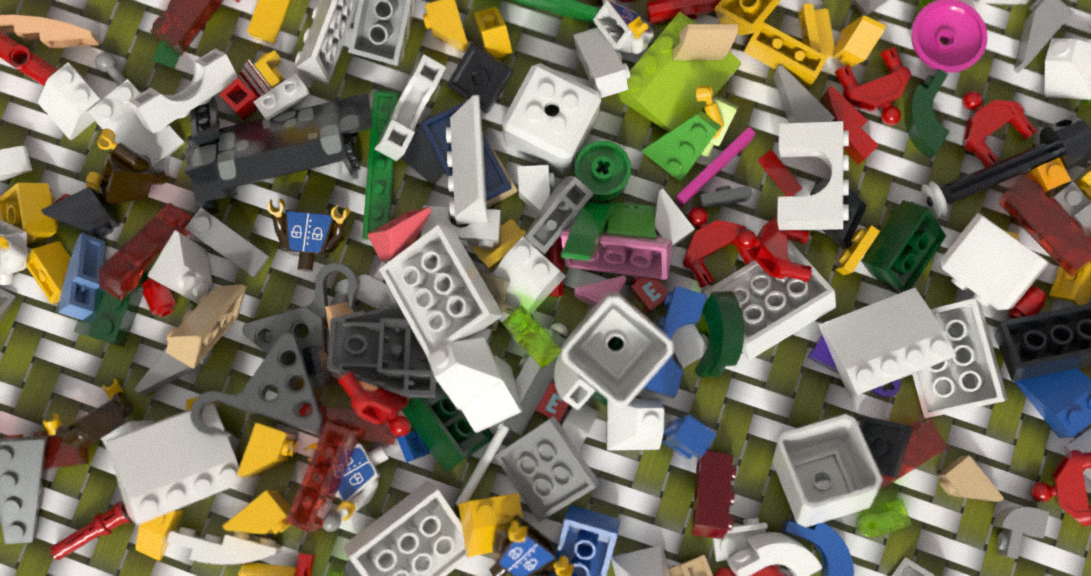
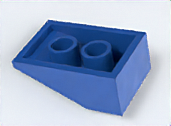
M1078 368L1014 381L1058 438L1074 437L1091 423V379Z
M569 505L556 555L557 559L561 556H566L569 560L568 564L574 565L571 576H606L621 519ZM551 572L550 576H558L556 572Z

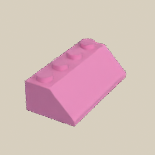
M572 227L563 230L561 233L563 248ZM605 231L600 238V248L589 261L564 258L565 267L667 280L673 256L672 239H665L663 237L646 239L607 235Z

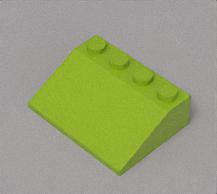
M681 12L675 16L629 71L630 78L627 79L628 90L618 93L620 101L667 132H670L699 111H704L706 101H697L696 89L699 86H710L713 90L714 98L741 65V61L730 51L722 60H673L672 50L680 43L679 32L687 24H698Z

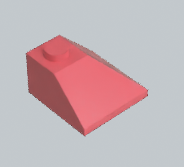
M430 207L408 211L367 234L380 261H391L416 241L431 213Z

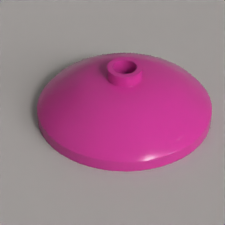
M937 0L925 6L916 16L911 28V42L917 56L929 67L935 70L941 69L948 73L960 72L974 65L983 55L987 45V29L979 13L968 4L958 0ZM940 39L945 40V41H946V45H943V44L940 42Z

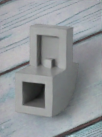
M1072 182L1050 198V200L1065 217L1058 225L1072 242L1076 243L1091 233V202L1077 185Z
M1013 506L1002 510L992 526L1002 529V533L998 535L996 540L997 555L1018 559L1022 535L1044 538L1049 512L1033 507Z

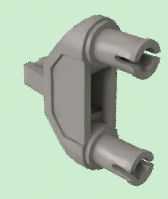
M385 261L381 262L376 272L371 270L369 275L358 276L360 287L356 299L376 309H380V306L386 304L388 306L398 304L379 270L387 264ZM348 279L336 283L334 287L336 294L330 305L349 301Z

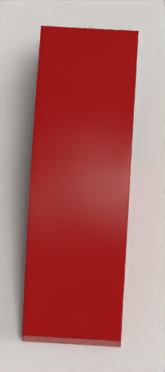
M831 85L822 96L824 107L835 117L832 122L843 121V130L849 131V146H843V148L859 166L879 145L862 129L868 120Z

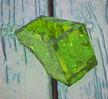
M524 306L518 307L502 322L513 338L530 354L541 368L547 366L562 352L561 348L538 319Z

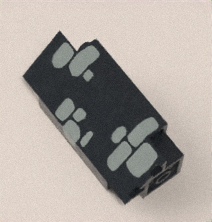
M368 93L278 114L268 121L265 118L220 128L221 137L210 144L203 143L196 146L192 135L187 136L189 148H186L185 161L188 165L184 166L183 172L191 178L196 204L209 214L220 213L217 200L238 195L237 187L341 161L344 162L352 178L358 179L357 170H361L358 156L355 154L354 148H352V146H355L352 133L374 128Z

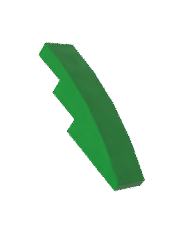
M586 202L570 230L562 251V258L589 261L600 248V238L606 231V221L612 215L611 204Z

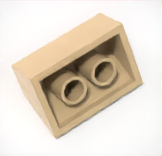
M243 284L216 286L209 294H203L195 310H189L185 314L182 324L178 328L173 327L167 335L168 346L166 353L194 369L238 318L246 286Z

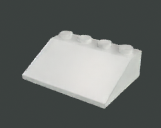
M321 0L320 5L314 8L312 20L314 21L311 29L308 28L305 32V45L303 50L298 52L295 60L296 68L301 76L326 84L330 83L355 16L359 0Z
M474 95L450 117L451 127H446L447 143H451L452 151H447L448 167L453 168V176H448L449 192L454 191V200L449 201L450 216H455L457 225L488 223L483 126L479 95Z
M437 225L379 269L427 356L448 342L462 341L475 335L503 316L499 306L452 227Z
M790 240L787 241L790 261L812 267L811 278L808 282L790 277L785 279L773 278L754 260L703 291L707 295V299L711 292L733 291L743 315L744 343L742 352L748 360L753 359L836 308L835 290Z
M916 288L818 325L849 398L956 357L944 329Z
M973 298L930 309L944 329L956 357L912 373L924 418L1008 400L981 303Z
M209 403L202 412L204 423L207 426H214L224 430L214 403ZM191 410L105 440L128 516L137 525L243 483L242 478L237 476L239 468L227 436H209L197 430L191 421Z
M429 481L425 482L341 547L361 576H446L469 558L466 556L461 522L440 491Z

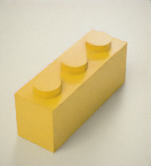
M765 22L754 32L744 51L745 54L775 70L782 65L807 88L811 87L828 59L827 56Z

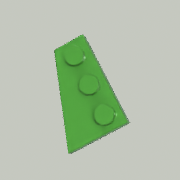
M699 111L670 132L647 145L641 151L681 182L722 126L703 111Z

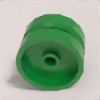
M596 141L586 145L579 152L575 161L574 176L594 193L589 201L606 204L609 201L616 200L624 193L631 175V162L627 153L619 145L610 141Z

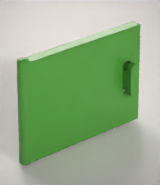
M609 201V204L612 205V215L608 218L607 235L656 239L654 206Z

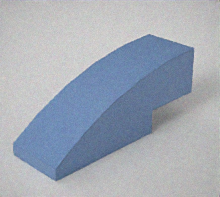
M84 233L79 235L65 275L58 313L84 320L94 312L96 289L102 285L105 241Z

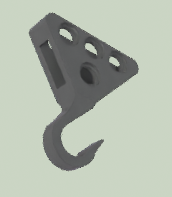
M331 263L324 266L316 276L315 296L311 304L246 323L242 329L243 335L267 354L282 334L289 333L298 341L303 358V349L318 346L328 355L329 329L325 306H328L327 279L332 273L337 271L345 274L349 283L347 289L349 308H355L356 296L360 287L357 273L352 267L342 263ZM302 324L307 325L309 329L306 338L300 334ZM267 330H270L273 334V339L270 343L265 340V332ZM293 354L291 359L286 356L284 365L290 366L294 364L296 355ZM327 363L323 372L309 375L313 388H321L331 383V371L327 370Z
M284 333L279 337L240 394L231 395L217 391L206 392L194 401L190 413L191 421L195 428L209 436L234 437L231 433L214 426H207L202 419L203 409L214 401L225 403L250 414L256 413L313 434L321 433L325 426L299 343L289 333ZM295 354V363L290 366L284 365L286 356ZM297 379H303V388L299 391H293V382ZM271 388H278L277 397L273 400H267V391ZM305 404H311L313 407L311 414L305 417L300 416V408Z

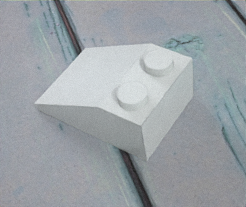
M127 79L87 112L102 129L108 128L114 131L116 135L114 141L119 144L121 142L131 150L148 156L154 169L185 142L170 125L165 130L152 133L142 125L129 103V100L138 96L141 92Z
M524 237L504 256L493 275L510 280L507 289V302L520 306L519 314L516 317L504 312L499 320L514 333L566 277Z

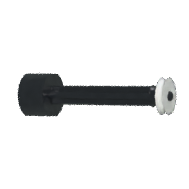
M1076 116L1063 119L1041 130L1040 145L950 183L942 184L940 188L933 181L928 182V185L922 184L921 195L923 202L929 208L934 218L939 219L940 214L943 216L947 215V204L952 205L956 201L1021 175L1057 158L1061 159L1066 170L1074 168L1091 160V130L1083 119Z

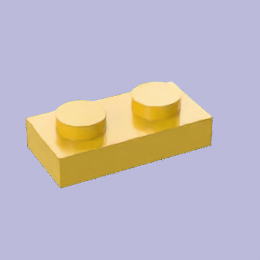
M872 225L863 229L859 228L851 238L853 243L850 248L845 249L838 257L837 261L839 264L835 270L842 275L853 273L880 231Z

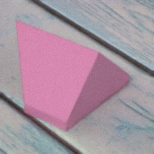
M624 275L577 287L574 289V295L577 299L594 307L606 292L617 291L620 293L626 282V277Z

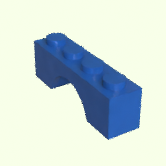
M676 286L673 292L668 291L663 306L668 307L665 317L660 316L657 326L671 340L672 335L677 329L685 325L696 324L699 321L707 295ZM670 356L644 385L643 389L673 399L677 395L684 371L676 365L672 356Z
M686 415L682 418H675L667 423L664 428L662 443L686 460L691 459L692 456L701 458L716 436V433L690 415Z

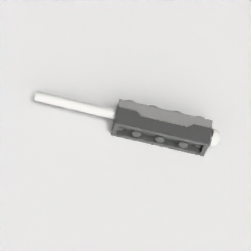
M555 323L549 329L545 328L542 333L538 331L530 344L534 348L529 356L527 354L523 356L518 365L521 372L517 379L514 378L522 412L499 422L496 433L455 503L456 505L469 502L508 431L511 430L520 436L523 435L549 384L554 379L556 360L563 342L566 340L565 338L568 337V330L565 325Z

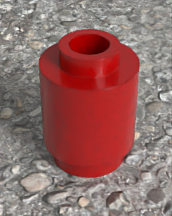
M149 279L142 284L144 289L142 293L152 315L165 317L174 312L173 308L177 306V303L170 288L153 279Z
M1031 285L1015 306L1008 309L1009 317L1015 319L1038 314L1045 306L1047 296L1042 290Z

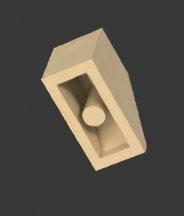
M970 455L960 456L937 475L942 481L940 486L949 495L996 502L1004 499Z

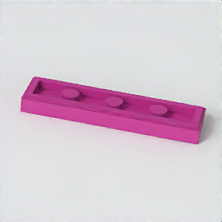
M748 127L677 195L674 202L680 208L689 202L752 141L755 132Z

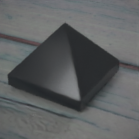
M318 346L304 348L303 354L308 374L323 372L328 355Z

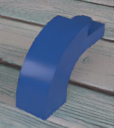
M794 517L792 521L783 520L780 530L805 539L817 548L823 563L821 576H854V565L850 551L835 530L823 522L807 528L798 524Z

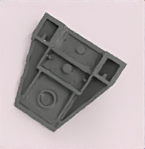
M386 304L380 306V309L368 312L363 310L330 320L327 370L341 375L353 371L358 381L406 397L435 398L436 378L427 355L398 304L391 306Z

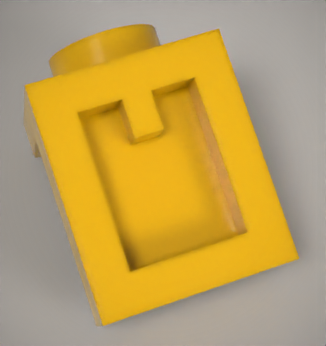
M275 50L271 53L263 54L259 57L258 62L254 64L272 89L284 80L275 68L282 63Z

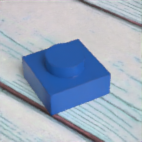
M417 431L397 438L407 463L431 454Z

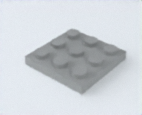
M554 416L494 456L539 522L595 489L600 484Z

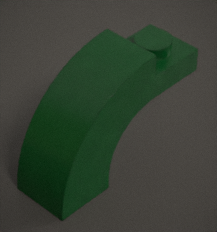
M941 69L933 76L929 74L922 85L918 84L911 91L904 112L905 126L911 141L929 159L939 151L950 132L937 121L933 112L934 98L948 76Z
M733 291L711 292L703 306L702 314L708 324L709 342L703 357L695 368L699 378L720 376L726 366H736L741 356L744 343V321L739 302Z

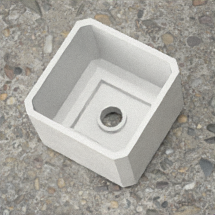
M541 63L531 66L502 120L505 145L537 162L548 165V167L560 173L570 171L598 119L601 105L599 92ZM548 105H555L558 107L559 113L551 117L546 115L544 109Z
M978 213L941 258L942 269L953 277L951 282L963 290L969 288L975 292L973 297L984 306L991 304L998 310L1013 308L1049 264Z
M617 291L606 292L563 342L562 348L563 362L617 407L627 406L673 353L672 341L669 336ZM618 336L623 340V347L620 350L614 351L608 347V341L611 337Z
M847 414L781 433L778 439L773 465L798 524L808 527L870 508L881 485L882 478L855 418ZM825 476L829 480V485L826 487L818 486L815 483V477Z

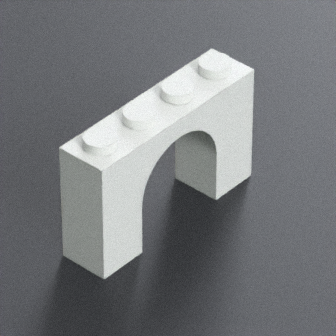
M843 121L779 124L780 157H814L823 161L832 173L827 186L817 194L811 196L778 197L777 222L779 230L843 229V220H849V205H843V195H849V180H843V171H849V155H843V146H849V131L843 130Z

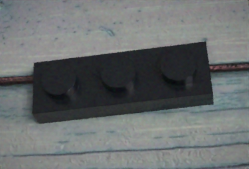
M213 96L210 102L198 105L190 112L192 138L196 146L203 143L210 144L221 137L218 105Z

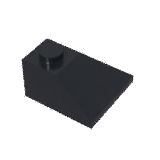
M818 178L814 188L811 190L810 196L822 191L830 179ZM850 188L849 195H843V205H849V220H843V229L822 230L843 250L848 249L851 238L867 207Z
M92 187L85 188L41 209L43 215L63 226L94 236L109 235L114 231V228L120 226L111 204H104L102 195Z

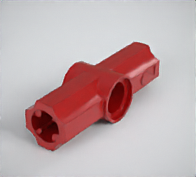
M656 0L647 2L648 22L650 25L670 22L679 12L695 20L698 16L716 13L714 8L721 0Z
M0 32V58L15 67L22 74L27 75L45 87L47 79L57 72L58 69L32 53L25 46L18 44ZM27 57V60L21 64L22 60Z

